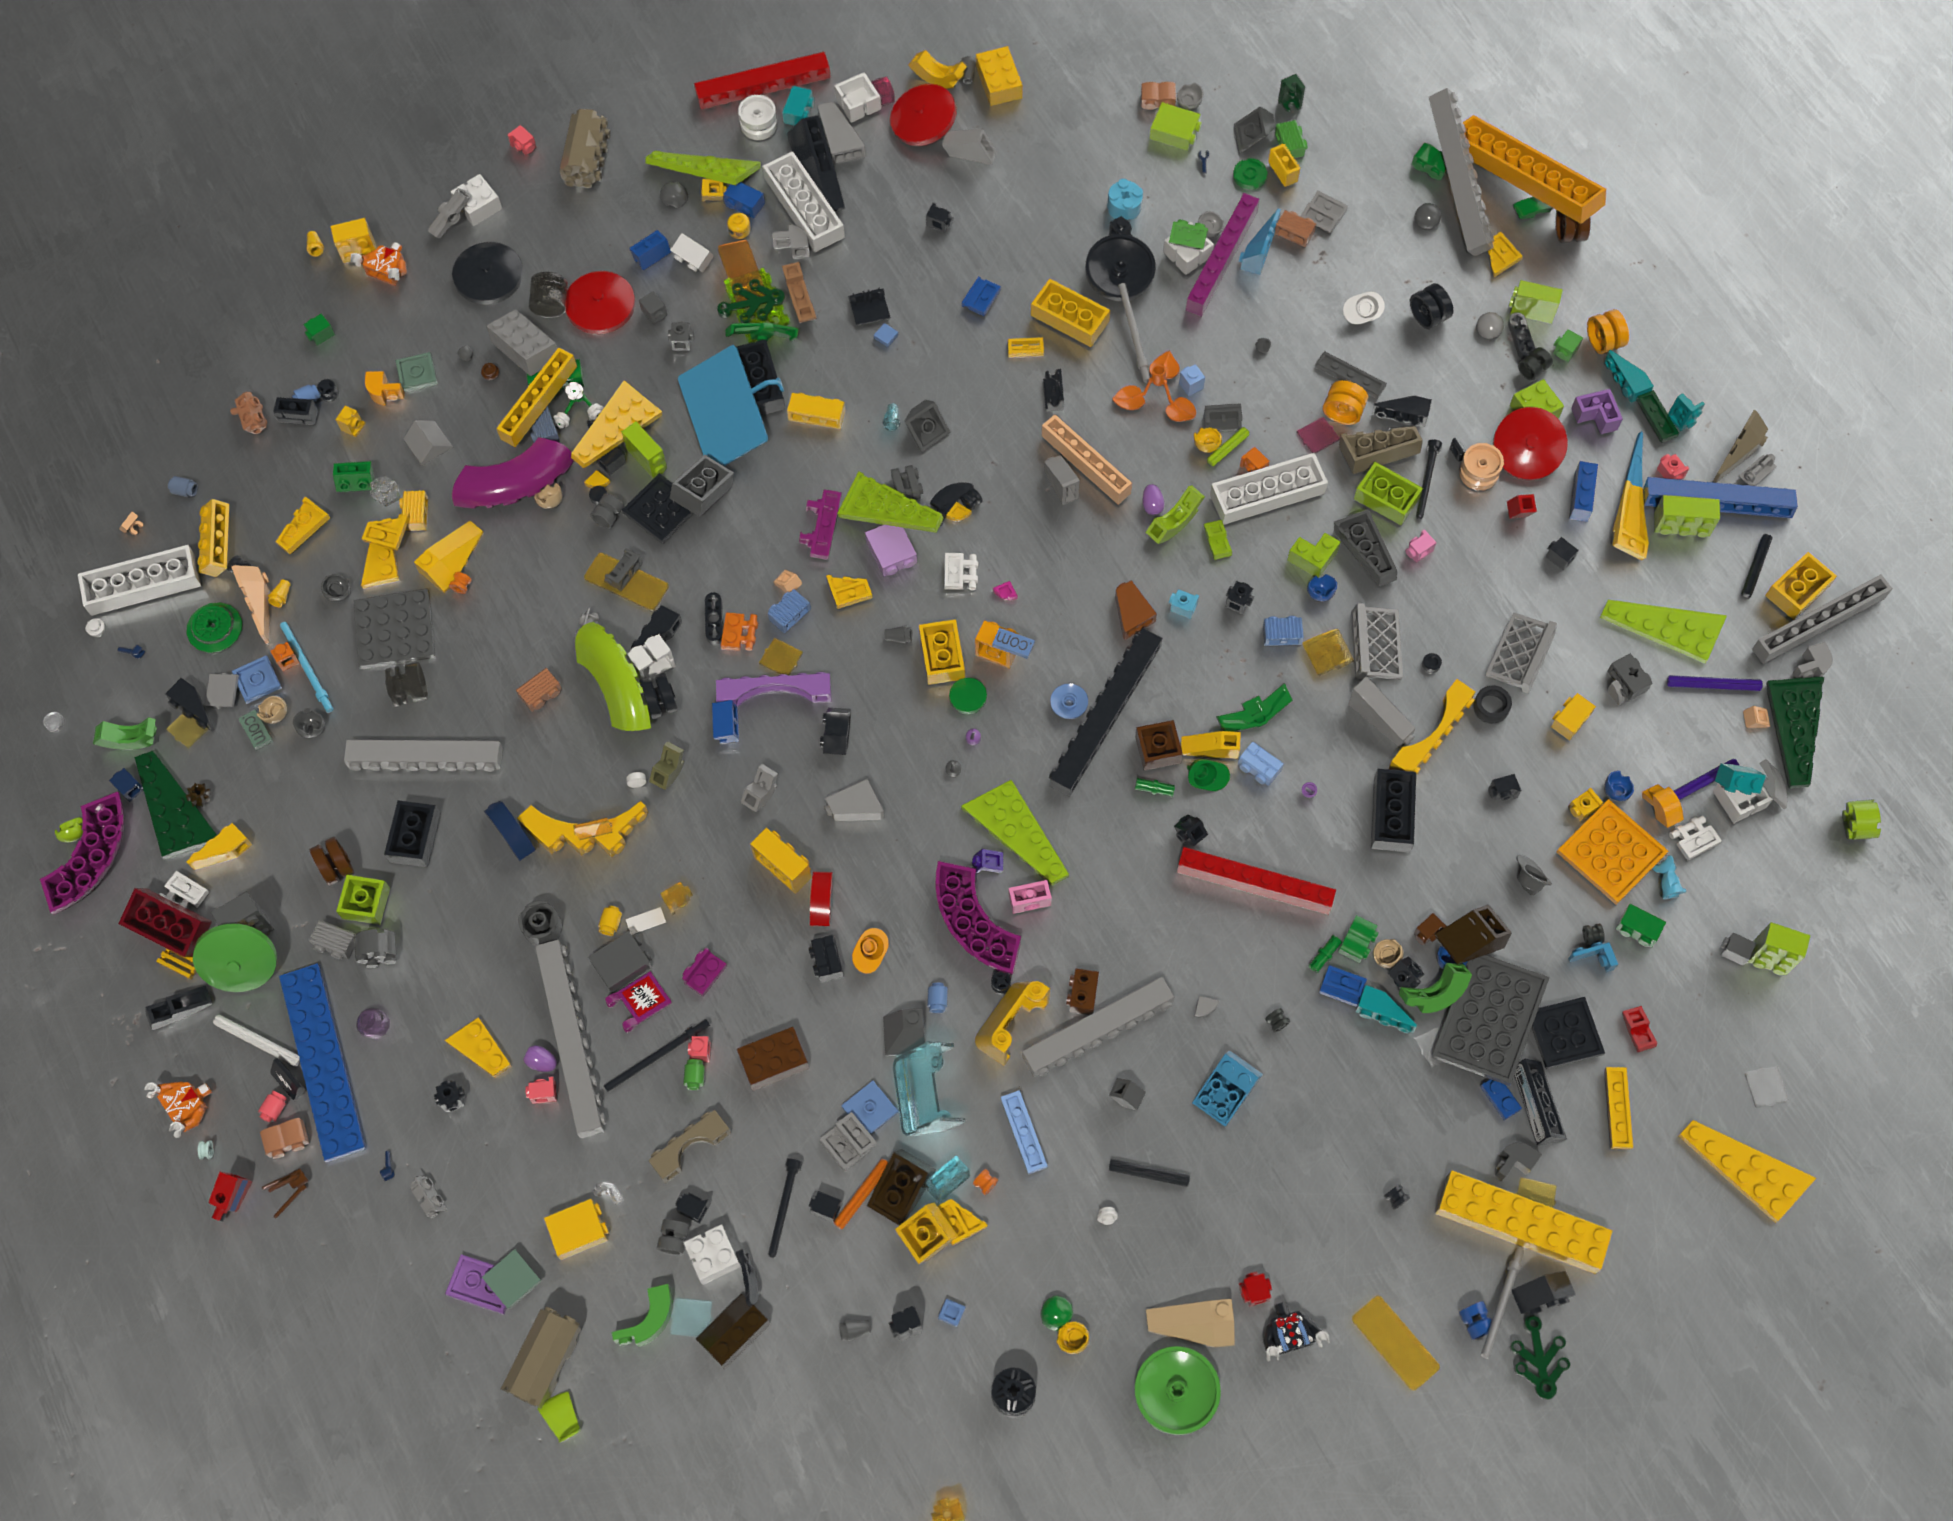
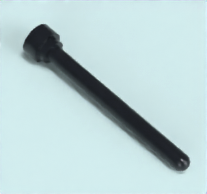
M1436 439L1429 440L1427 444L1429 457L1416 518L1419 520L1424 517L1436 455L1442 449V442Z
M786 1159L785 1167L788 1173L768 1252L770 1258H774L777 1254L795 1175L798 1174V1171H801L803 1163L800 1160Z

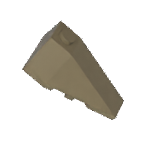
M1753 410L1712 481L1713 483L1720 481L1756 452L1759 445L1763 447L1768 437L1765 434L1768 431V427L1756 410Z

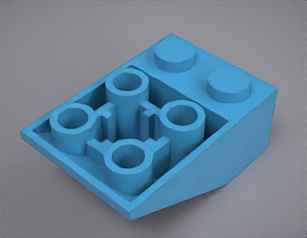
M1228 1051L1192 1103L1226 1127L1263 1074L1233 1052Z

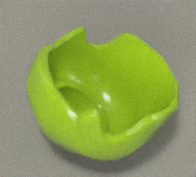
M78 817L62 823L59 826V832L55 829L56 838L65 843L78 841L83 834V818Z

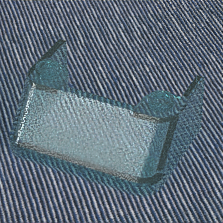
M928 1041L896 1057L894 1060L893 1074L901 1130L904 1135L917 1136L944 1132L966 1122L965 1118H953L948 1111H940L934 1074L939 1072L943 1066L942 1053L954 1048V1043Z

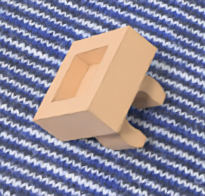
M131 512L119 530L126 533L129 529L132 535H137L138 532L133 529V526L137 525L142 528L143 523L135 521L138 515Z

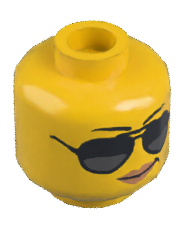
M734 213L728 218V231L733 238L743 239L750 234V221L745 214Z

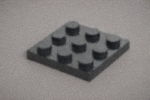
M659 473L622 509V512L656 540L664 544L694 513L670 499L672 482Z
M1585 997L1538 1009L1532 1025V1031L1546 1069L1605 1054Z

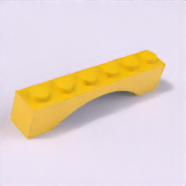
M1456 679L1443 698V717L1438 728L1423 741L1402 747L1391 761L1389 769L1417 772V776L1421 770L1419 766L1429 761L1432 756L1430 754L1433 749L1437 750L1443 742L1441 740L1444 735L1448 736L1454 728L1452 726L1455 721L1458 723L1465 714L1463 713L1464 709H1469L1475 702L1473 697L1476 691Z

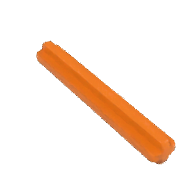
M885 1159L879 1161L835 1219L834 1225L843 1229L878 1184L888 1161Z

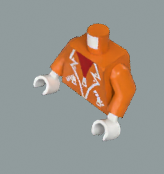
M394 242L390 248L382 245L378 246L376 250L366 255L351 254V263L355 262V265L358 267L363 264V268L368 276L396 286L399 278L407 274L406 262L400 253L403 248L398 243Z
M183 1081L158 1085L148 1083L144 1090L153 1091L147 1093V1098H153L156 1093L159 1094L157 1098L173 1121L170 1124L169 1132L176 1130L174 1132L175 1138L180 1137L182 1131L186 1132L199 1126L208 1108L203 1098L212 1093L206 1083L195 1089L191 1083Z

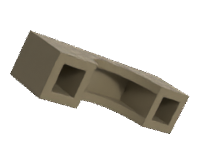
M715 1110L705 1113L700 1118L701 1121L695 1125H689L684 1130V1134L680 1137L672 1138L667 1143L668 1146L663 1150L655 1151L651 1155V1159L648 1161L665 1184L682 1172L681 1157L688 1146L696 1142H708L716 1146L731 1134L729 1127Z

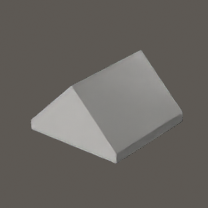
M414 420L403 438L422 466L453 448L434 420Z

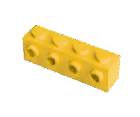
M211 499L201 507L199 512L201 516V524L199 526L200 540L198 543L200 554L197 563L199 565V573L217 577L227 569L229 504Z

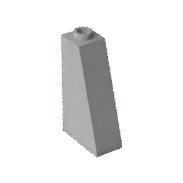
M835 102L817 105L818 115L833 164L866 157L864 143Z
M1365 677L1353 689L1348 705L1394 744L1401 748L1404 744L1408 745L1414 739L1415 727L1368 677Z

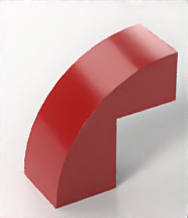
M813 872L810 896V926H830L833 872Z

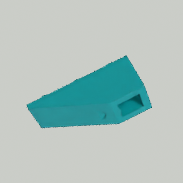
M1612 350L1608 351L1605 365L1614 375L1615 382L1620 385L1623 395L1628 398L1630 403L1635 402L1637 396L1652 391L1654 385L1645 371Z
M1365 985L1356 1013H1359L1365 1019L1373 1018L1378 1020L1384 1026H1395L1404 1033H1413L1417 1024L1386 992Z

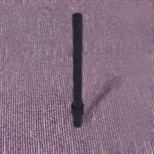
M705 1019L698 1025L689 1027L685 1030L684 1034L603 1085L607 1092L611 1091L689 1039L692 1040V1036H698V1033L711 1025Z

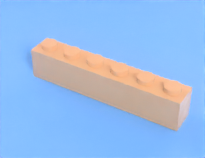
M1053 415L1042 425V437L1115 503L1119 505L1131 494L1132 482L1058 416Z

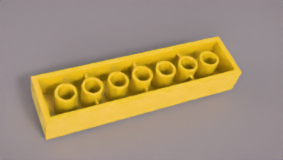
M1452 1170L1447 1175L1435 1213L1593 1274H1597L1602 1269L1613 1231Z

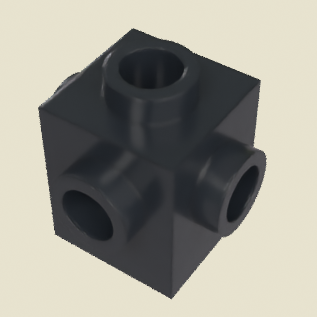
M1236 581L1234 586H1230L1226 593L1227 601L1225 607L1243 614L1246 606L1250 607L1254 600V596H1252L1254 588L1250 587L1247 583Z
M1188 814L1174 825L1177 838L1182 843L1186 842L1192 846L1197 845L1208 835L1203 822L1198 817Z
M1409 956L1400 960L1388 972L1399 988H1416L1421 983L1419 979L1424 975L1421 967L1416 962H1413Z
M444 1081L440 1086L436 1087L437 1094H434L436 1105L440 1106L445 1112L455 1111L465 1106L463 1100L466 1097L464 1088L459 1086L456 1081Z

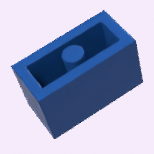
M741 182L737 185L730 184L723 194L727 207L752 218H755L765 205L764 193Z

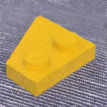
M1502 232L1493 236L1494 241L1492 243L1494 248L1488 250L1494 277L1521 261L1523 257Z
M826 575L837 609L873 598L867 579H852L851 577L844 576L843 578H835L832 575Z

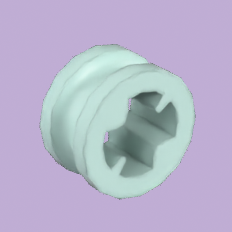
M211 1140L207 1141V1143L200 1141L198 1144L199 1159L201 1160L205 1157L212 1159L214 1153L213 1142Z

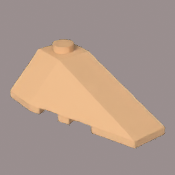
M234 565L232 570L237 583L245 595L246 604L250 611L253 612L251 615L259 634L267 644L269 643V588L267 586L269 579L265 572L262 573L259 567Z

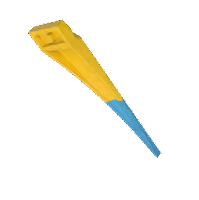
M1642 431L1638 433L1613 527L1614 539L1612 545L1641 561L1646 559L1649 545L1643 501Z

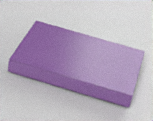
M461 1254L445 1295L503 1315L507 1309L482 1278L495 1265Z

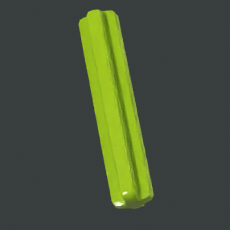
M1245 427L1238 430L1207 458L1208 464L1215 466L1249 436V430Z

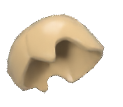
M555 483L554 487L546 485L544 489L540 490L541 492L535 494L534 499L538 506L545 509H553L561 503L563 494L558 483Z
M270 696L258 705L259 713L256 715L268 724L281 722L286 716V702L280 697Z
M1384 939L1378 942L1373 949L1374 960L1383 968L1392 969L1403 959L1402 945L1395 939Z

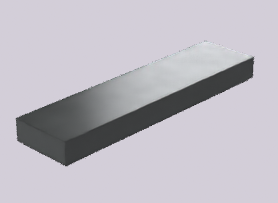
M1326 351L1322 353L1315 364L1316 368L1339 380L1358 384L1369 396L1377 400L1387 385L1384 381Z

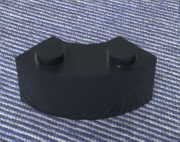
M828 708L826 713H823L825 731L824 736L820 737V748H823V754L846 755L851 709Z

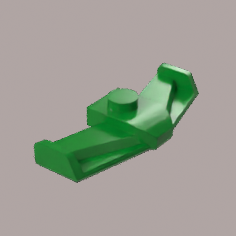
M732 323L725 329L726 337H730L732 334H750L751 339L757 341L764 339L768 341L772 336L789 338L790 341H794L798 336V328L772 323Z
M1283 683L1263 701L1260 696H1256L1241 703L1243 711L1216 716L1223 731L1235 732L1254 727L1259 728L1267 724L1270 719L1292 702L1293 699L1286 684Z

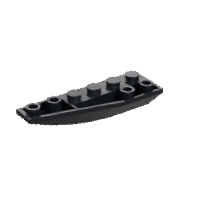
M819 115L802 118L787 133L791 150L834 212L844 210V201Z

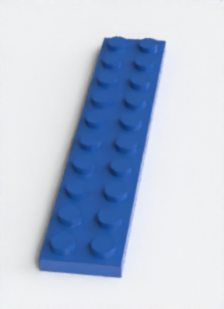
M317 963L280 975L279 978L300 1057L299 1060L324 1161L327 1163L366 1150L320 965Z

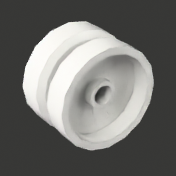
M752 95L740 103L738 114L741 130L745 136L753 140H764L775 133L777 129V116L775 105L771 99L763 95Z

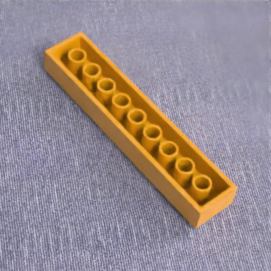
M1472 115L1463 122L1466 128L1464 134L1470 144L1468 148L1469 153L1472 155L1475 164L1580 224L1605 206L1606 188L1475 115Z

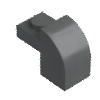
M1525 1143L1510 1144L1499 1155L1502 1157V1160L1495 1168L1498 1170L1495 1177L1502 1181L1513 1166L1527 1175L1542 1154Z

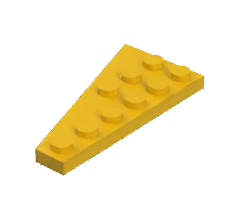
M624 380L571 453V458L582 468H586L624 442L621 431L635 421L644 429L660 418L662 411Z
M1694 1120L1678 1135L1775 1223L1783 1217L1816 1179L1803 1171Z

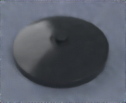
M1113 234L1097 241L1088 252L1085 263V273L1091 287L1101 296L1114 301H1122L1118 286L1121 283L1126 284L1129 300L1144 294L1151 286L1156 271L1155 258L1149 247L1140 239L1126 234Z
M483 242L467 248L458 256L453 266L452 278L457 291L468 301L484 305L495 304L509 298L517 291L523 279V267L519 256L512 248L497 242Z

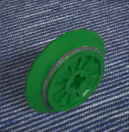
M221 602L209 603L200 607L191 615L187 623L186 635L190 644L199 651L206 653L221 652L231 647L238 640L242 631V619L239 612L231 605Z

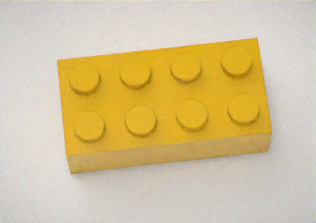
M1050 278L1031 303L1032 317L1089 347H1092L1110 320L1109 309Z

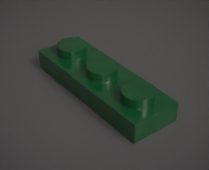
M1652 390L1637 396L1636 401L1661 443L1677 438L1679 432L1655 391Z

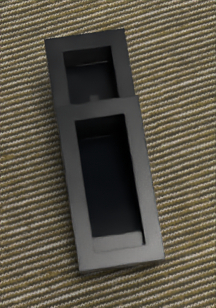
M205 985L166 997V1001L145 1007V1013L151 1030H155L210 1006L212 1001Z

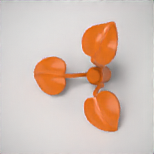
M1170 350L1157 357L1151 363L1149 372L1152 377L1148 379L1146 388L1142 393L1139 387L1128 385L1121 388L1112 397L1113 402L1119 407L1126 410H1136L1145 404L1143 396L1146 395L1151 383L1156 386L1164 385L1170 403L1166 407L1168 418L1173 421L1182 422L1196 417L1195 406L1190 400L1178 397L1173 401L1166 379H1172L1177 376L1180 368Z

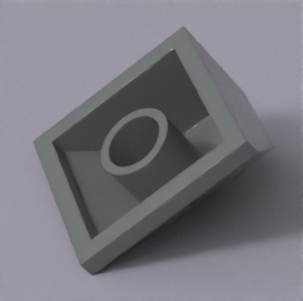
M1260 106L1234 124L1239 152L1242 153L1276 128L1274 116L1271 112Z
M924 400L912 408L904 420L921 452L951 433L933 401Z
M922 1008L904 1009L883 1017L885 1057L926 1054Z

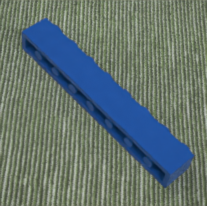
M1647 477L1643 487L1644 506L1657 507L1663 495L1720 499V512L1793 518L1798 508L1795 489Z

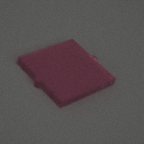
M1324 417L1297 430V434L1303 440V445H1306L1312 453H1317L1340 440L1333 430V426H1330Z

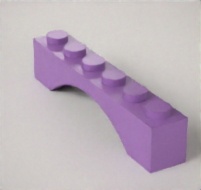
M825 672L808 675L799 673L792 676L780 674L775 677L762 675L758 678L744 676L740 679L722 678L721 680H716V701L732 700L737 707L756 695L774 691L794 693L808 699L812 703L832 702L830 673Z

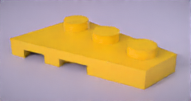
M479 1017L444 1040L494 1078L512 1067Z

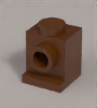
M1432 913L1416 928L1414 932L1415 939L1421 945H1426L1429 941L1433 943L1437 939L1435 934L1447 927V925Z

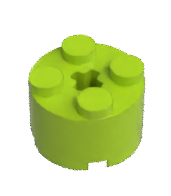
M1874 799L1846 802V810L1842 811L1843 821L1848 823V828H1846L1847 839L1879 838L1881 828L1877 829V824L1881 822L1877 802H1874Z

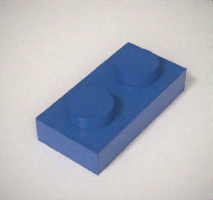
M1490 1079L1480 1086L1504 1121L1521 1111L1522 1107L1505 1084Z

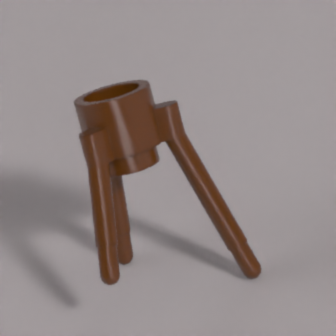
M300 1168L262 1186V1189H268V1192L279 1189L288 1183L293 1189L298 1188L275 1213L274 1218H277L302 1191L307 1189L305 1184L309 1181Z

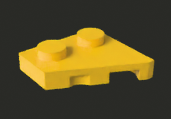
M403 515L402 518H387L382 521L367 522L362 540L398 551L410 518L407 515Z
M952 1199L938 1205V1208L958 1235L951 1242L952 1246L988 1227L986 1222L975 1217L973 1213L962 1208Z

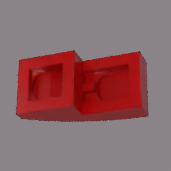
M1642 1006L1622 1011L1627 1030L1637 1052L1657 1047L1658 1043L1649 1028L1650 1021Z

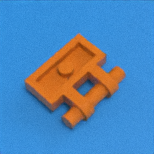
M726 612L721 649L740 651L741 644H746L745 650L752 651L753 645L756 642L755 630L758 628L757 615L751 614L750 620L745 621V614ZM743 629H748L746 636H742Z

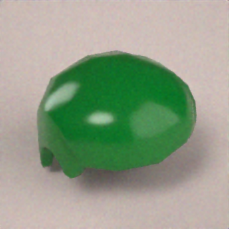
M1058 1295L1048 1298L1040 1312L1043 1325L1053 1331H1059L1062 1326L1071 1321L1073 1316L1071 1303L1066 1298Z

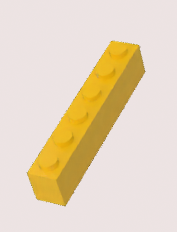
M558 347L496 428L500 440L516 448L577 368L574 355Z

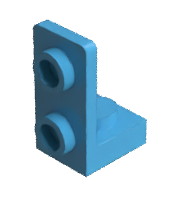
M1598 942L1591 945V948L1588 949L1583 947L1577 948L1572 951L1568 958L1569 962H1574L1599 954L1600 965L1605 968L1606 972L1613 971L1618 965L1610 942L1605 944Z

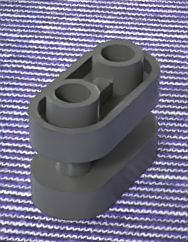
M913 465L905 466V472L900 473L898 468L891 470L895 490L904 494L905 497L912 495L913 499L921 498L920 494H923L922 484L917 482V479H919L917 468H913ZM907 479L909 488L904 489L902 480Z

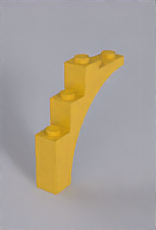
M640 801L631 809L615 818L597 823L575 824L555 820L542 814L530 805L517 817V820L551 854L559 851L564 846V843L567 842L583 856L585 853L590 852L594 844L597 843L605 852L613 857L615 854L622 852L626 845L623 837L629 835L638 822L641 823L645 820L648 810L646 805Z

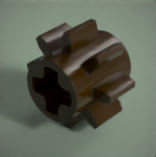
M194 783L191 788H187L188 795H186L187 801L192 802L193 807L195 805L203 807L206 802H210L211 790L206 789L205 783L202 785Z

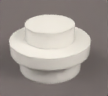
M92 619L86 624V631L90 636L99 637L105 632V624L101 619Z
M1112 1207L1100 1209L1097 1215L1098 1222L1104 1225L1113 1224L1118 1218L1117 1212Z

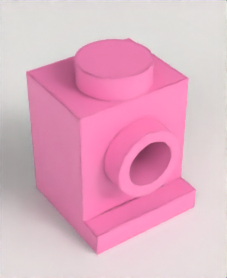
M1424 529L1419 538L1415 537L1409 542V548L1405 551L1408 557L1413 558L1417 563L1434 551L1437 542Z

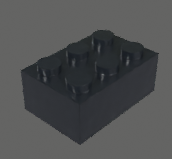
M397 800L384 852L385 857L390 863L428 867L441 814L436 805Z

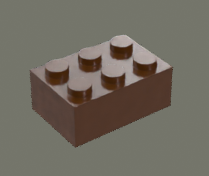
M793 1026L737 1048L752 1091L809 1069L808 1062Z

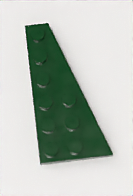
M1825 677L1768 680L1766 683L1789 789L1805 788L1811 785L1813 755L1816 748L1815 740L1820 717V701L1823 693L1822 685Z
M154 751L134 757L161 856L164 860L204 846L207 841L217 836L197 807H193L192 802L187 801V794Z

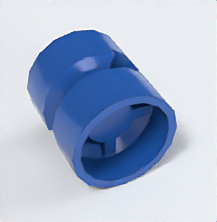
M1484 1301L1473 1304L1458 1312L1463 1323L1468 1324L1467 1331L1471 1340L1488 1334L1492 1318L1487 1317L1489 1311ZM1480 1315L1481 1320L1473 1322L1472 1318Z

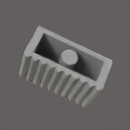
M319 920L309 942L313 945V949L320 953L328 951L336 959L341 960L342 957L349 959L355 947L354 937H357V935L351 931Z

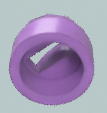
M977 729L967 731V743L977 745L981 741V734ZM972 733H975L974 740L971 739Z
M1312 782L1305 783L1302 786V794L1306 798L1315 797L1317 786ZM1306 787L1310 789L1314 794L1311 795L1309 792H1307L1305 790Z

